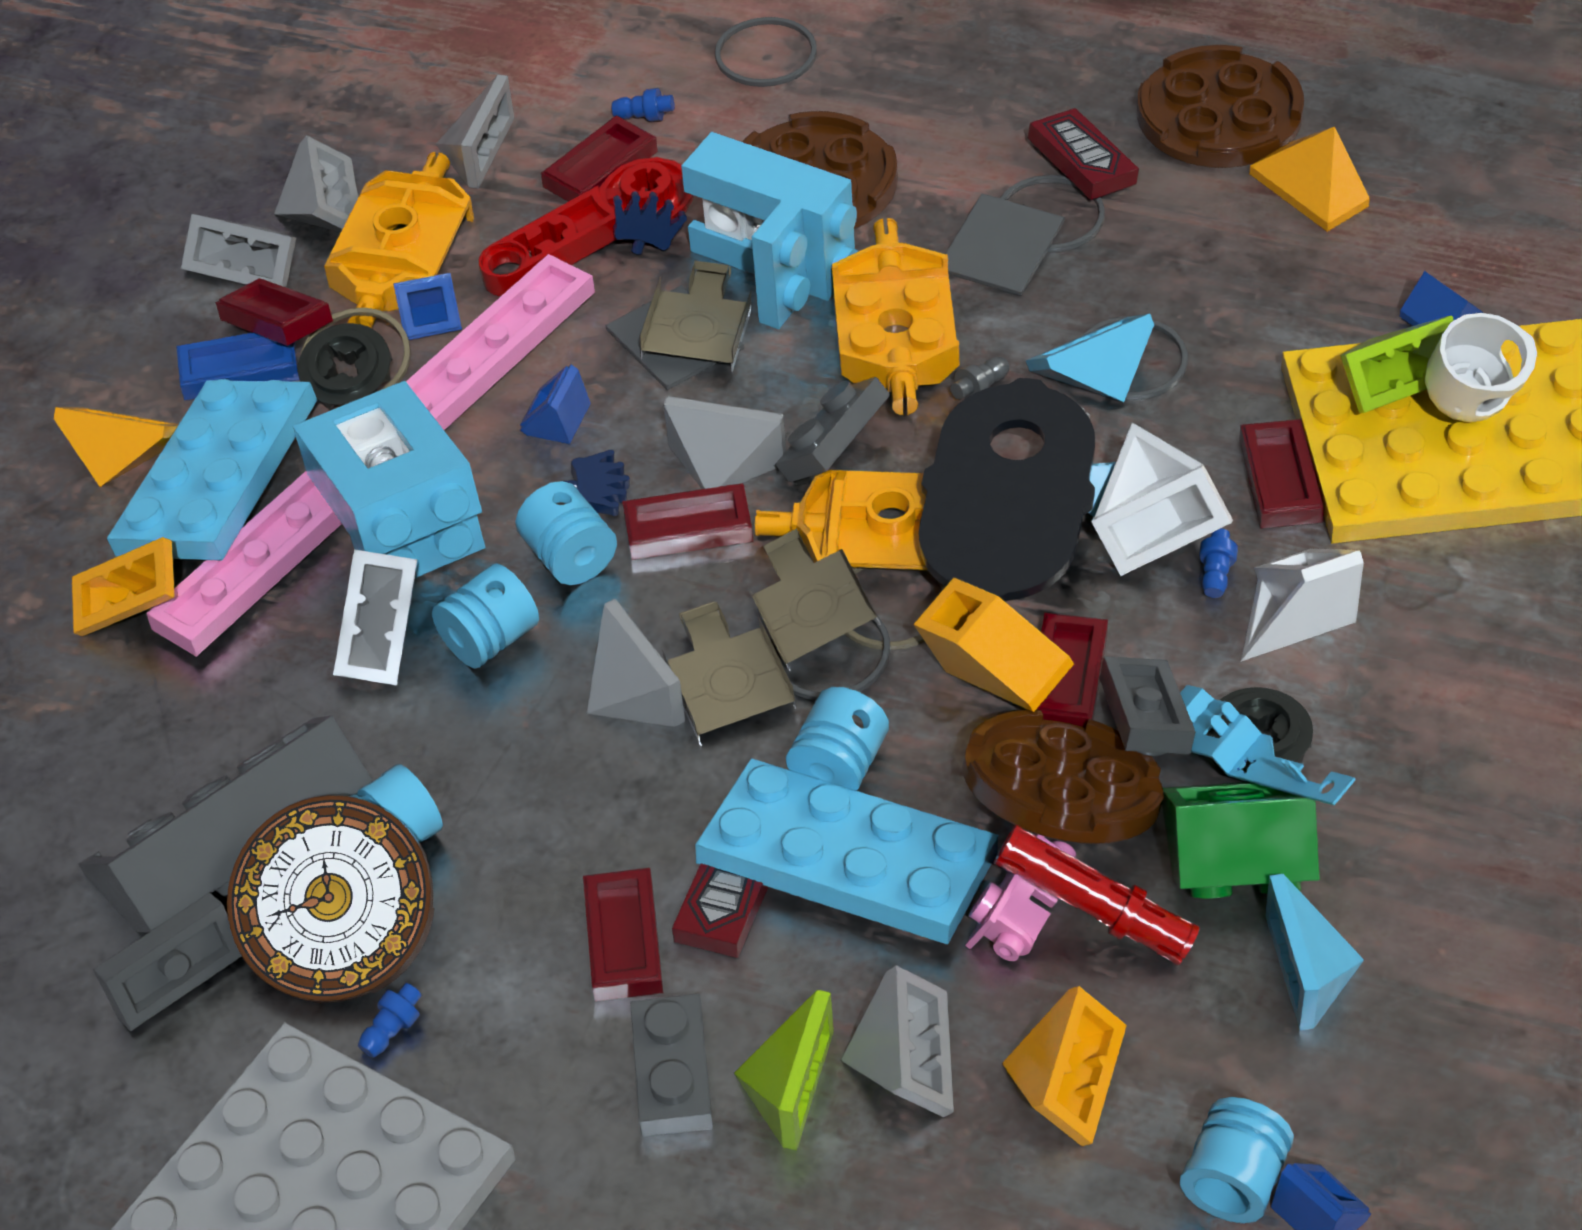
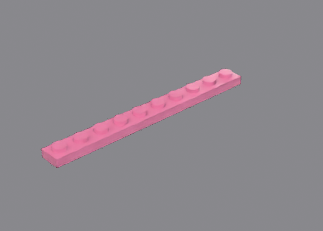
M548 254L406 381L443 430H445L595 293L593 276ZM306 471L241 528L222 561H204L174 588L175 598L154 606L146 613L151 630L197 657L342 524Z

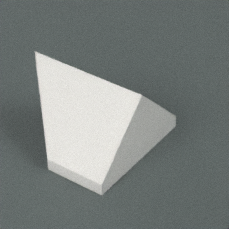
M1132 422L1096 514L1091 522L1120 576L1231 524L1233 519L1202 463Z
M1308 549L1254 567L1257 584L1241 662L1356 623L1364 564L1360 550Z

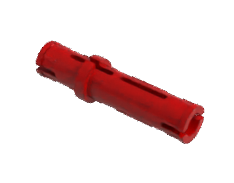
M1017 824L1014 825L1012 831L1007 836L995 859V865L1021 876L1035 884L1038 888L1109 927L1108 934L1119 940L1126 936L1137 943L1139 942L1177 966L1181 964L1183 958L1185 959L1200 929L1198 925L1160 907L1159 904L1146 898V890L1135 884L1128 888L1099 873L1098 870L1064 851L1038 839L1037 836L1022 829Z

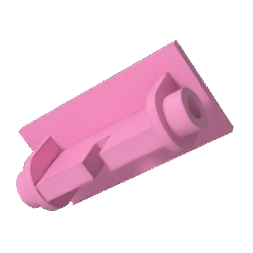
M1033 834L1047 844L1064 851L1074 858L1076 857L1075 850L1069 844L1062 841H1054L1052 843L1044 838L1045 836ZM1006 870L1007 874L1000 886L990 882L973 906L969 917L978 922L965 946L971 950L985 936L994 942L993 949L998 956L1008 961H1016L1019 956L1030 953L1036 938L1051 914L1029 899L1032 895L1050 908L1057 903L1058 898L1038 888L1035 884L1021 876Z

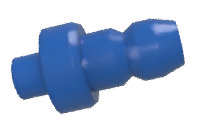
M659 88L646 89L643 95L634 96L632 99L622 97L612 102L613 116L617 115L622 119H630L632 116H635L636 118L645 117L650 122L662 121L664 112L674 111L675 109L673 95L662 96Z
M1220 528L1212 532L1211 537L1205 538L1200 543L1199 558L1204 564L1205 572L1202 579L1204 594L1211 598L1223 596L1228 585V577L1226 575L1229 573V568L1237 561L1238 545L1230 539V532L1226 529Z
M405 983L398 993L386 990L377 1004L380 1011L374 1017L373 1025L367 1027L361 1034L358 1047L372 1058L384 1052L389 1045V1038L395 1037L401 1028H410L420 1016L414 1005L422 994L408 983Z

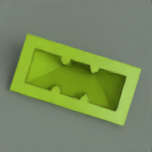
M1452 315L1368 339L1340 355L1359 413L1371 411L1427 390L1425 384L1427 364L1442 334L1450 323L1454 321Z
M816 990L734 1072L736 1078L783 1148L797 1151L834 1033L831 992Z

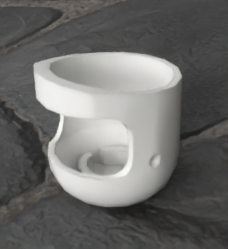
M1486 313L1466 314L1454 320L1442 334L1427 364L1425 384L1430 400L1440 412L1452 419L1463 422L1483 421L1499 413L1509 399L1521 390L1535 368L1537 350L1533 337L1518 325L1497 315ZM1505 340L1513 341L1520 351L1522 358L1521 370L1516 377H1513L1511 367L1501 351V346Z

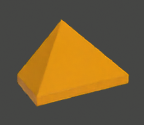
M1335 126L1291 141L1250 165L1249 174L1327 232L1369 207L1370 198Z
M55 407L54 412L55 422L99 487L160 454L179 425L84 407Z
M161 537L72 576L73 633L83 637L175 598L172 540Z
M1080 986L1069 989L1002 1064L1036 1111L1082 1147L1090 1145L1095 1137L1127 1025Z

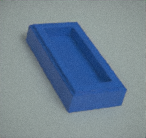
M248 333L176 346L180 387L184 401L195 399L207 380H280L289 382L299 380L295 342L287 346L261 335Z

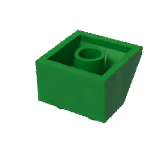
M1252 782L1163 788L1164 798L1162 807L1172 876L1180 889L1191 888V897L1203 899L1228 897L1232 895V886L1259 884L1260 892L1268 894L1269 876L1284 874L1299 891H1301V881L1320 880L1315 800Z

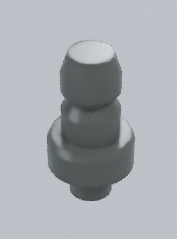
M993 357L985 361L984 364L978 366L968 364L955 373V382L950 387L952 395L959 400L962 398L966 399L972 394L989 388L994 382L1000 381L1007 375L1010 370L1008 361L1004 357Z

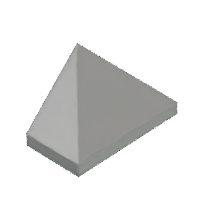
M497 75L436 143L441 152L449 158L450 164L465 184L470 188L479 189L515 118L508 76Z
M306 135L299 144L274 215L341 232L358 199L352 159Z
M191 214L181 269L246 285L261 278L287 287L296 237L271 229Z
M667 396L665 399L664 412L668 445L701 489L745 483L778 468L775 464L787 451L784 414Z
M354 549L333 672L334 676L397 686L418 563L417 559Z
M613 599L605 603L586 714L671 727L685 722L681 685L678 677L618 601Z
M897 965L886 971L841 1061L891 1093L937 1115L946 1117L953 1113L947 991Z

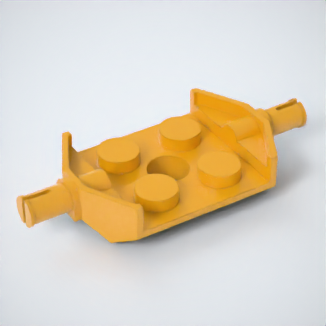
M431 152L422 171L413 170L412 174L385 170L365 183L324 265L329 287L357 305L356 308H372L380 311L397 310L398 304L393 283L437 275L463 218L466 217L467 221L473 222L474 214L471 197L454 179L443 178L450 166V160L446 155L439 152L436 157V152ZM398 224L407 225L402 229L393 230L398 226ZM366 315L352 316L347 323L361 324L372 328L377 317Z
M882 218L873 225L876 245L867 247L832 264L841 375L854 384L877 377L882 385L888 389V392H892L893 411L896 414L903 415V398H906L907 415H909L918 408V401L916 399L918 386L940 384L960 366L959 340L956 338L949 283L948 255L903 242L899 243L897 222L887 218L888 234H885ZM892 325H901L908 328L899 333H891L884 330Z
M828 470L814 477L801 502L794 503L793 512L756 510L755 535L783 536L797 529L814 563L843 549L851 567L928 570L923 562L919 548V527L926 499L921 489L924 473ZM896 508L906 512L903 516L893 519L878 516L881 510Z

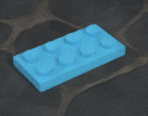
M207 380L108 535L107 540L115 557L164 537L172 540L173 559L222 561L296 436L293 426L304 422L317 402L311 383L280 380Z
M751 758L695 844L696 864H706L762 882L764 886L948 945L997 855L999 835Z

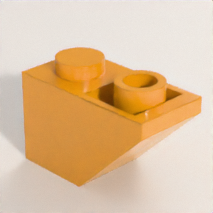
M953 578L913 624L946 673L1032 712H1035L1074 665L1069 655L999 596L957 578Z

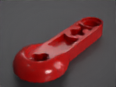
M653 157L637 159L621 165L605 179L600 187L596 186L489 245L479 256V268L486 290L493 295L502 296L548 254L572 265L617 240L613 231L615 224L614 196L618 195L621 197V206L625 210L631 200V193L636 191L640 196L639 206L641 209L649 198V194L655 192L658 196L657 212L664 206V202L670 199L674 205V209L671 211V220L678 216L679 211L686 213L693 201L694 195L684 192L681 164L674 160ZM504 263L520 265L518 269L509 274L500 275L493 273L497 266Z

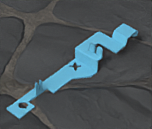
M1186 685L1180 692L1196 731L1191 752L1213 758L1226 775L1330 805H1335L1356 780L1354 777L1331 771L1321 784L1308 781L1300 772L1304 765L1275 757L1273 738L1270 735L1262 734L1247 716L1239 714L1230 702L1216 700L1203 688ZM1222 715H1224L1230 722L1229 725H1227L1221 718ZM1211 728H1213L1218 733L1220 738H1215L1212 736H1208L1206 734ZM1248 760L1252 764L1248 767L1247 772L1245 773L1241 769L1244 768ZM1334 783L1333 788L1329 792L1321 793L1326 785Z

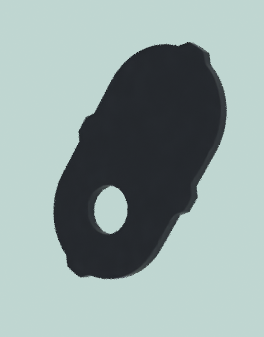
M1018 378L1010 384L990 387L972 394L950 412L941 430L934 464L924 470L921 482L922 493L926 499L919 527V548L927 569L941 584L946 587L953 578H957L995 594L1006 602L1037 594L1053 585L1067 572L1076 555L1083 516L1093 509L1095 487L1090 482L1095 454V432L1090 418L1080 405L1068 396L1048 388L1041 380ZM1010 428L1032 430L1040 435L1044 441L1041 451L1035 456L1024 460L1003 458L994 452L990 444L996 435Z

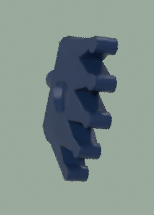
M636 191L631 193V200L625 210L621 206V197L618 195L613 197L614 235L617 240L633 239L631 251L635 254H642L645 242L653 244L663 251L668 249L673 237L687 221L684 211H679L678 216L671 220V211L674 209V205L670 199L666 200L664 206L657 212L658 196L655 192L649 194V198L641 209L639 206L640 196Z
M607 450L585 458L578 457L571 461V474L574 480L564 482L572 483L597 513L617 516L619 514V503L627 501L626 489L630 487V477L624 475V463H614L613 450Z

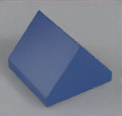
M1424 271L1401 308L1399 317L1415 326L1452 315L1453 320H1456L1466 314L1484 312Z
M450 272L393 283L402 327L409 340L462 330Z
M572 364L569 367L565 366L539 388L520 424L522 426L521 432L527 436L566 444L571 443L591 404L579 370Z
M1287 1164L1281 1172L1271 1204V1208L1294 1230H1357L1371 1216L1368 1206L1322 1165Z

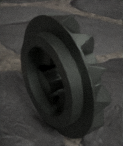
M355 323L339 324L321 331L307 343L299 358L298 376L300 382L311 383L317 400L331 410L335 405H345L377 392V389L383 382L390 381L389 367L393 359L384 338L372 328ZM336 357L340 362L344 361L349 365L355 364L358 375L356 377H349L345 373L338 374L333 358Z
M1262 687L1240 689L1220 699L1221 701L1230 702L1239 714L1247 716L1260 732L1271 728L1275 757L1302 763L1305 753L1312 747L1313 725L1308 712L1297 700L1283 692ZM1222 715L1221 718L1227 725H1229L1230 722L1224 715ZM1213 728L1207 733L1208 736L1220 738ZM1248 760L1243 768L1245 772H1247L1248 767L1252 764Z

